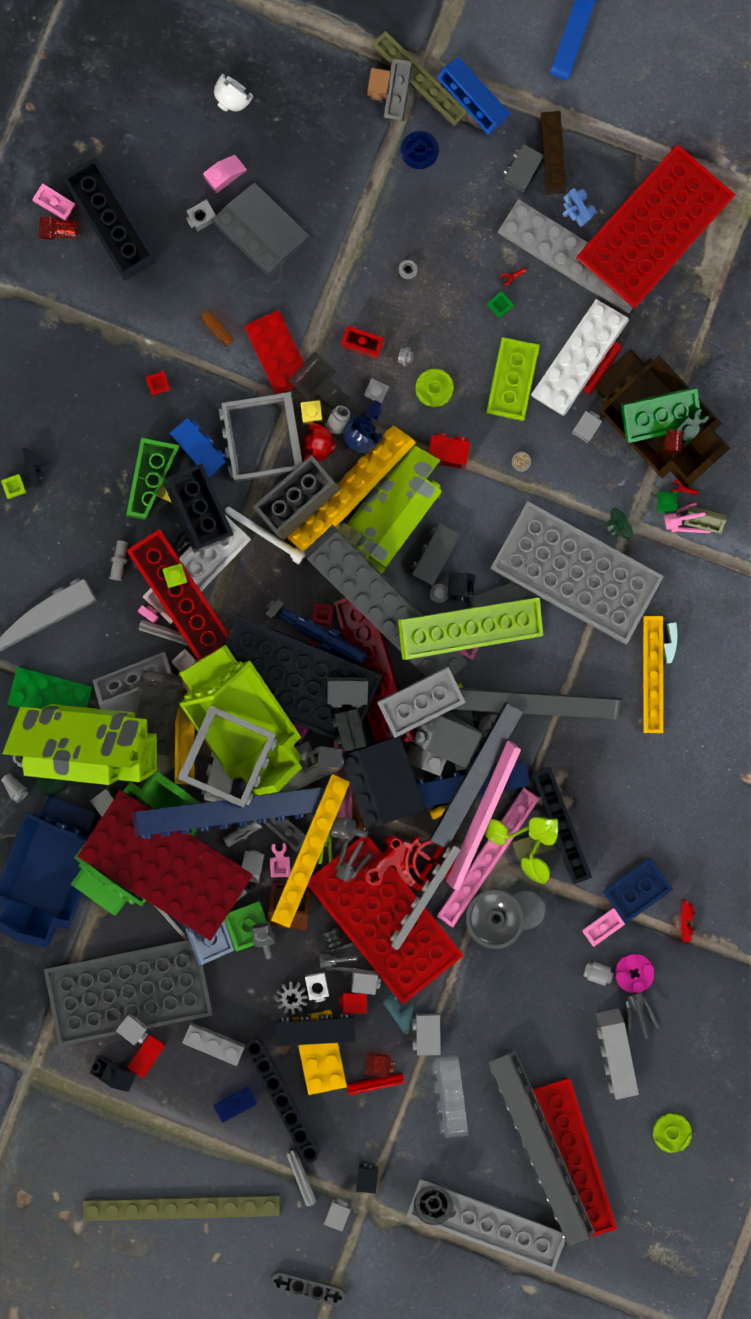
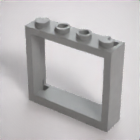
M291 392L221 403L222 409H219L220 420L225 422V428H222L224 440L227 439L228 447H225L227 459H231L232 465L228 466L230 478L233 477L235 482L292 473L302 464ZM285 402L295 465L240 474L230 411Z
M210 705L178 779L244 808L245 804L249 806L253 794L250 792L253 786H258L262 777L258 774L261 768H266L270 759L266 757L269 749L273 751L278 741L274 739L276 734ZM215 715L267 737V741L241 799L188 776Z

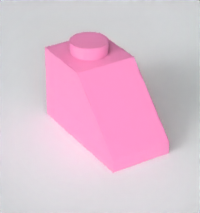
M232 155L218 161L205 171L203 175L217 194L246 172L247 169L236 155Z

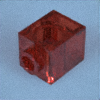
M368 1052L365 1075L388 1078L389 1073H393L394 1061H391V1055Z

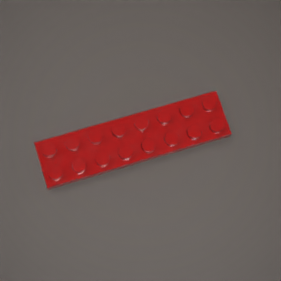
M570 1077L533 1088L595 1230L591 1237L616 1230L617 1226Z

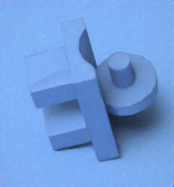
M574 188L563 197L566 202L563 204L566 208V211L562 213L564 218L570 216L572 221H577L580 228L585 226L597 213L594 206L585 207L583 201L587 199V194L584 189L576 191Z

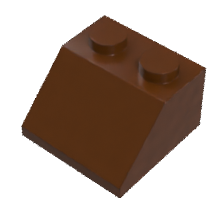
M272 882L268 918L271 927L288 928L271 921L286 883ZM308 885L290 925L292 929L307 930L311 889Z

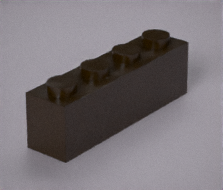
M561 111L541 112L540 130L542 155H544L545 195L562 194L566 191Z

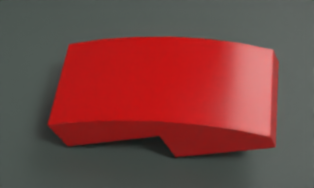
M686 899L681 901L679 910V929L682 942L684 943L692 941L691 935H693L691 925L686 922L694 920L693 914H695L693 904L689 903Z

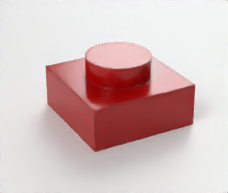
M164 371L146 377L152 396L171 390Z

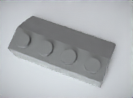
M165 652L93 680L99 706L101 709L131 712L180 692Z

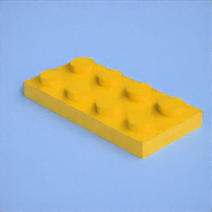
M331 1009L306 1014L311 1015V1018H319L320 1014H331V1017H333ZM338 1043L298 1045L308 1095L347 1087Z

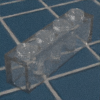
M458 1054L435 1057V1062L431 1064L432 1072L437 1074L438 1082H434L435 1094L440 1095V1101L437 1102L438 1114L442 1113L443 1121H439L440 1133H444L445 1138L469 1135Z

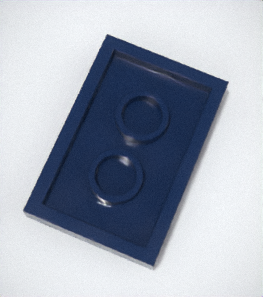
M649 857L602 892L626 924L671 892L673 888Z

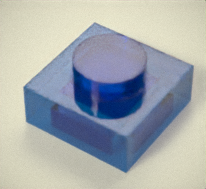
M374 400L365 414V419L369 422H372L373 419L377 420L383 411L380 409L382 404Z

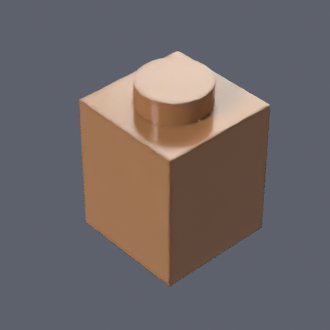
M371 68L368 85V96H371V99H387L390 71Z

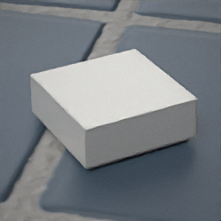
M184 649L171 662L181 672L198 661Z

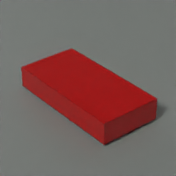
M149 1034L127 1068L144 1078L165 1047V1044Z

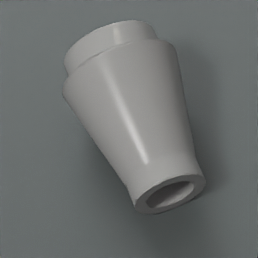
M10 773L1 779L11 800H14L16 803L22 801L29 794L27 787Z

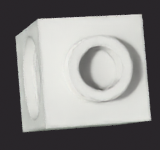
M325 971L305 975L309 1000H314L315 1003L325 1001L326 997H329ZM320 983L323 986V990L316 993L313 991L312 985Z

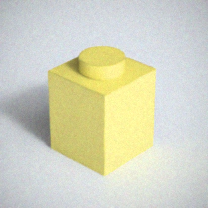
M320 400L301 403L303 425L323 423Z

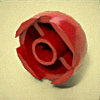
M310 423L307 428L310 430L309 435L304 436L301 456H305L302 460L305 461L312 455L318 462H322L330 453L334 452L335 442H333L331 432L325 426Z

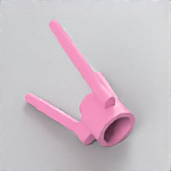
M696 502L677 509V513L664 514L667 530L671 529L672 532L711 533V531L699 528L678 527L682 525V520L705 516V512L685 516L678 514L688 510L689 506H696Z

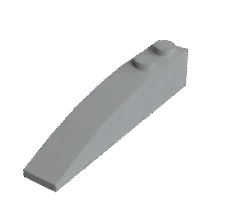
M78 578L69 583L70 587L56 589L52 592V596L19 618L0 637V651L96 602L97 600L87 581Z

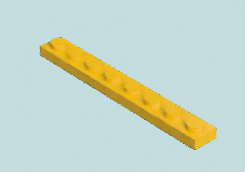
M331 774L271 921L290 928L350 784L349 781Z

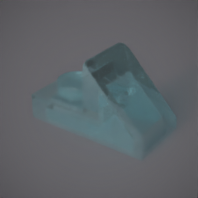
M389 996L383 1000V1004L403 1033L407 1035L410 1029L414 1004L400 1012L401 1006L396 999L392 1000Z

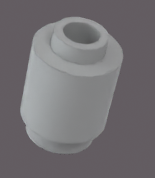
M337 406L332 410L326 422V428L331 433H343V429L350 420L349 409L345 406Z
M593 961V963H587L583 976L589 981L605 986L606 983H611L614 973L611 972V967Z

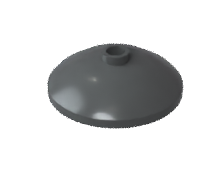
M488 890L479 894L470 903L466 914V924L470 935L480 945L491 949L505 948L514 943L521 935L525 923L524 911L519 901L513 895L502 890ZM496 914L500 915V921L495 920Z

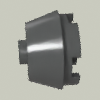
M428 1186L417 1193L414 1199V1211L422 1222L429 1225H439L451 1216L453 1201L445 1189L439 1186Z

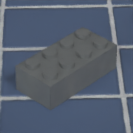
M311 455L253 507L273 532L284 540L342 488L321 463Z

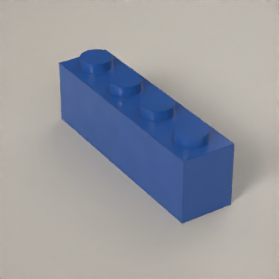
M460 57L444 66L437 76V79L488 135L502 126L510 116L509 111Z

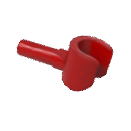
M522 268L510 275L507 273L502 274L500 279L506 276L509 277V282L503 285L509 286L512 280L525 273L526 269Z
M677 480L672 482L680 486L677 490L671 489L672 492L679 493L682 491L697 495L698 490L682 486Z

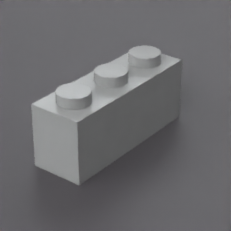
M191 1022L183 1040V1044L237 1066L245 1048V1044Z

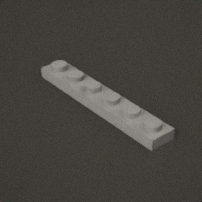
M453 845L452 848L448 847L442 856L445 858L441 865L437 864L432 871L434 877L431 881L427 880L421 889L424 891L422 896L415 898L411 905L413 908L410 915L405 914L401 921L402 928L399 932L396 930L390 938L392 941L391 946L396 950H399L461 851Z

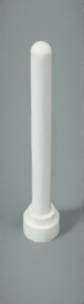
M231 507L225 508L227 515L290 554V557L293 559L292 561L298 565L301 564L305 554L297 547L293 548Z

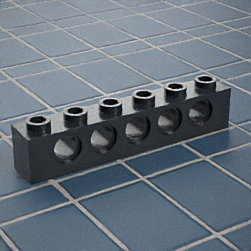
M551 767L531 773L547 818L558 819V837L556 842L572 884L592 878Z

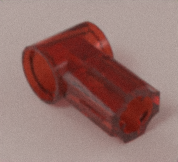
M40 217L38 238L54 240L55 238L76 240L78 223L60 221L52 217Z
M666 430V436L663 439L664 450L667 452H682L684 432Z

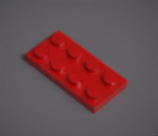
M279 310L244 326L275 394L287 393L312 381Z

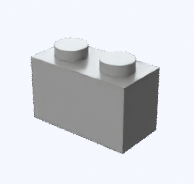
M440 1013L416 1014V1019H412L413 1031L416 1030L417 1038H413V1050H417V1055H441Z

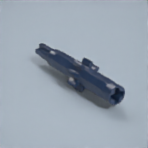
M285 607L281 610L279 618L321 643V649L328 652L333 650L359 665L365 662L368 653L341 638L340 631L334 628L329 631Z

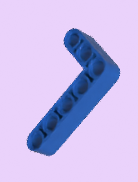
M575 0L550 71L551 76L568 81L596 0Z

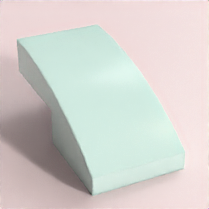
M676 622L666 624L669 643L663 644L665 664L672 663L676 652Z

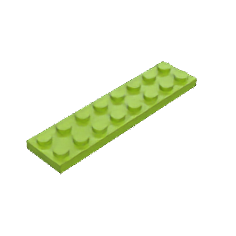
M539 597L398 620L401 653L404 660L543 636Z

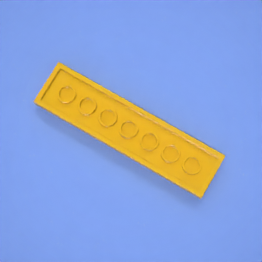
M393 425L384 433L382 441L378 446L361 457L358 463L341 479L338 485L342 489L287 538L304 552L331 525L336 527L416 442Z

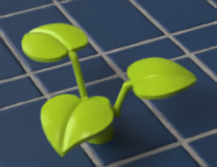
M533 817L527 827L512 834H507L508 829L503 823L490 819L484 834L488 840L497 845H503L507 839L529 830V836L537 841L530 854V858L524 857L521 860V867L531 880L546 884L550 878L549 867L541 859L534 858V854L540 842L545 845H553L558 837V819Z

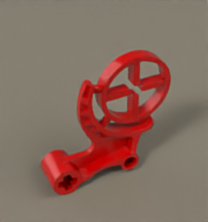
M388 835L385 840L388 845L387 849L371 865L363 867L361 876L368 884L378 885L381 883L386 869L390 865H394L399 876L406 884L422 891L421 889L425 882L432 880V878L425 877L433 865L428 862L421 874H419L416 868V857L419 854L430 861L431 857L422 852L421 849L434 842L428 839L420 843L419 835L413 837L409 842L400 840L394 835ZM414 845H416V848L414 849L411 856V863L408 864L409 854ZM439 845L432 857L437 859L444 847ZM454 862L452 863L451 867L449 868L443 879H445L451 873ZM410 868L423 880L422 885L412 878L409 872ZM371 872L375 874L373 878L369 876Z

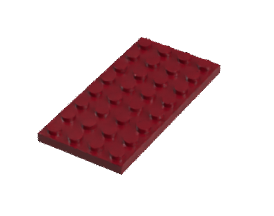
M120 789L77 857L211 941L252 878L253 873L190 833L180 834V830L172 831L173 835L161 837L160 833L153 834V838L141 839V836H135L132 812L151 810V808Z

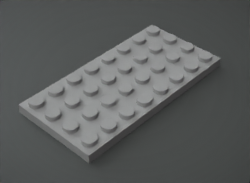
M528 501L490 568L493 572L625 645L629 642L664 577Z

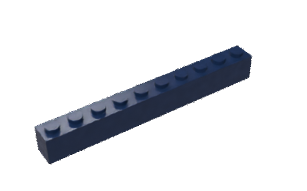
M326 787L253 796L249 806L245 804L244 808L229 801L220 800L132 812L135 836H141V839L153 838V834L160 833L161 837L171 836L173 835L172 831L179 830L180 834L192 833L194 828H199V831L211 830V826L218 825L219 829L230 828L231 823L245 826L250 825L249 821L256 820L257 824L267 823L268 818L282 821L287 820V816L294 815V818H304L306 813L312 812L314 816Z

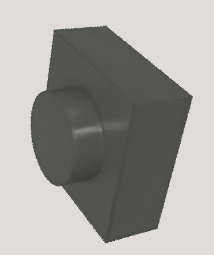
M279 599L276 602L272 600L265 608L267 610L266 615L273 619L282 609L284 603Z

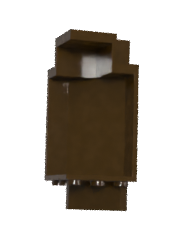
M630 350L604 374L595 390L604 399L602 401L604 406L599 412L626 440L621 404L680 391L689 387L660 355L654 360L650 357L644 363L633 350ZM700 398L701 417L705 414L709 418L705 423H702V426H700L702 430L689 444L676 432L629 443L662 479L671 471L686 487L698 479L730 449L715 432L722 422Z

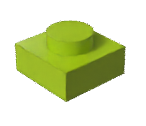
M20 474L1 480L7 499L27 493Z
M182 563L163 569L168 588L187 583Z

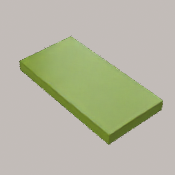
M502 337L486 414L524 421L540 347L539 344Z

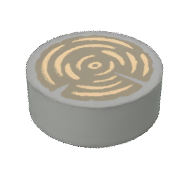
M525 452L516 453L511 461L512 467L518 472L528 470L531 465L530 456Z

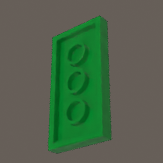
M693 387L621 404L626 442L631 443L674 433L673 429L686 415L691 418L694 409L700 408L698 389Z
M17 667L7 704L19 708L41 709L50 704L88 708L93 687Z

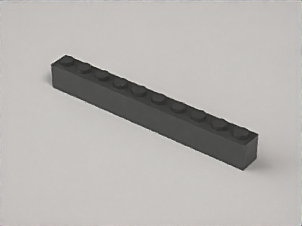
M516 1050L495 1057L489 1062L490 1072L496 1078L498 1090L503 1094L506 1108L511 1113L514 1126L520 1133L523 1147L527 1149L530 1163L538 1174V1181L545 1190L546 1200L552 1206L554 1218L562 1229L563 1238L567 1241L568 1245L589 1239L595 1233V1230Z

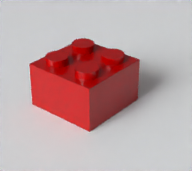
M436 433V436L432 435L429 454L440 459L437 465L465 469L470 448V442L467 441V438L455 436V439L447 438L448 435L443 433Z

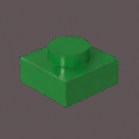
M502 291L486 304L498 319L514 307L513 303Z
M658 492L657 513H677V492Z

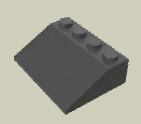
M253 183L227 204L213 219L214 225L269 278L310 237L256 183Z

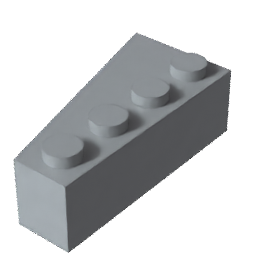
M619 1008L596 1013L599 1026L596 1028L598 1038L602 1040V1045L600 1046L602 1057L606 1058L604 1069L606 1076H610V1081L607 1082L610 1094L613 1093L616 1100L639 1095L625 1023Z

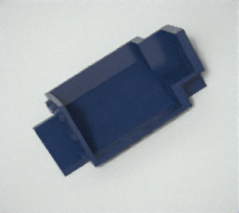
M52 795L48 796L42 813L34 811V814L25 813L0 877V905H2L0 910V932L14 940L46 948V945H50L56 927L70 928L83 895L81 891L71 885L82 869L78 866L80 862L74 857L92 834L100 814Z

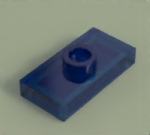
M246 1087L213 1106L223 1123L257 1105V1102L249 1087Z

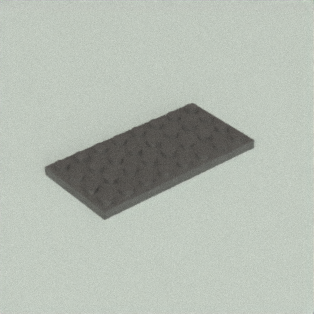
M190 940L44 969L59 1046L118 1035L119 1033L116 1030L130 1013L148 1028L213 1015L204 965L198 964Z

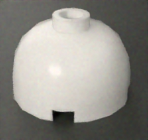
M224 74L220 76L214 87L215 98L219 101L218 106L226 112L228 109L241 111L250 103L253 95L251 93L247 95L244 92L246 88L229 76L225 79Z

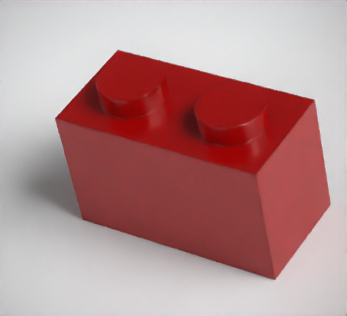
M347 326L341 341V348L378 360L384 338Z

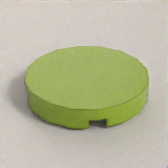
M428 369L421 373L417 379L415 390L421 403L428 407L436 408L442 407L449 402L453 395L454 385L450 375L445 371Z
M677 1113L664 1114L656 1120L653 1126L654 1141L661 1150L668 1153L680 1152L691 1141V1126L683 1116Z

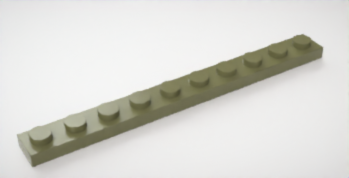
M279 1195L91 1199L83 1201V1221L280 1216Z

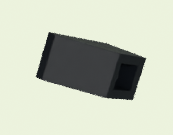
M100 1055L96 1056L90 1070V1074L109 1087L129 1092L136 1073L127 1067Z

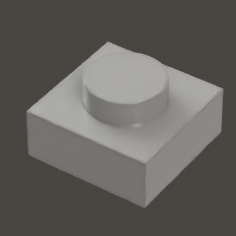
M371 379L363 397L381 405L389 386Z

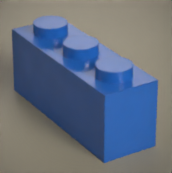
M187 418L170 434L197 465L203 464L210 479L227 464L224 461L227 457L220 449L216 451L211 446L214 442L207 434L203 436L199 432L201 427L195 420L190 421Z

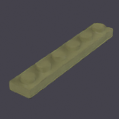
M386 31L372 44V47L391 66L393 58L413 62L410 84L453 127L468 114L463 106Z

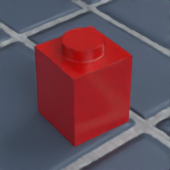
M343 991V996H339V1008H343V1013H367V994Z

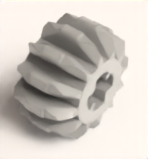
M289 981V988L283 983L282 988L284 991L277 990L281 997H276L275 1000L277 1002L282 1001L278 1005L279 1009L286 1006L285 1014L291 1009L292 1015H295V1008L299 1012L303 1011L300 1004L303 1006L308 1005L302 999L309 998V995L302 994L306 991V987L298 989L300 982H297L296 987H293V982ZM292 993L296 994L295 998H298V1000H293V1002H289V998H287V995L291 996Z

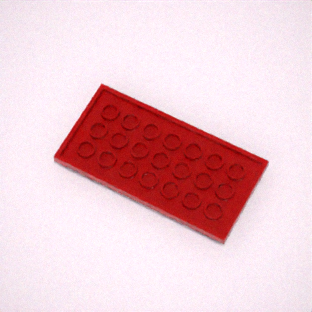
M677 144L584 247L576 259L635 309L736 194Z
M369 836L367 838L360 837L347 848L343 864L344 862H349L360 841H363V844L352 864L355 867L354 870L368 854H372V857L364 866L371 865L375 859L383 854ZM340 853L310 877L308 887L403 1005L464 955L426 907L399 950L393 948L390 938L396 930L399 932L402 928L401 921L406 913L410 915L413 908L411 905L417 896L401 879L392 865L386 869L383 879L378 885L368 884L361 876L362 869L357 873L355 879L351 878L349 882L340 879L335 875L338 871L335 868L339 862ZM372 872L369 874L371 878H373L375 875Z

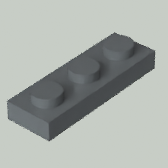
M394 58L392 60L384 118L404 121L413 66L412 61Z

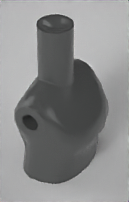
M335 817L331 830V836L339 837L348 842L354 836L367 838L369 833L368 830L357 828L355 820Z
M263 922L252 925L254 946L263 947L266 959L273 958L270 946L276 943V937L271 929V923Z

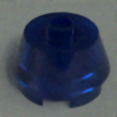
M425 131L412 132L402 141L400 148L401 157L411 168L426 169L433 165L438 158V142L431 134Z

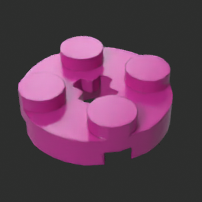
M637 953L629 954L617 962L615 966V979L623 990L629 993H641L652 984L654 968L651 962L643 955ZM635 968L639 969V976L633 979L630 978L631 974L629 971L635 970Z

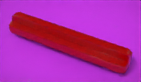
M397 1073L347 1085V1091L349 1095L400 1085L404 1083L403 1073Z

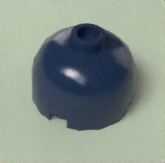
M352 416L343 429L346 447L350 451L358 453L373 451L382 441L381 433L377 435L375 432L376 427L360 416L357 419Z

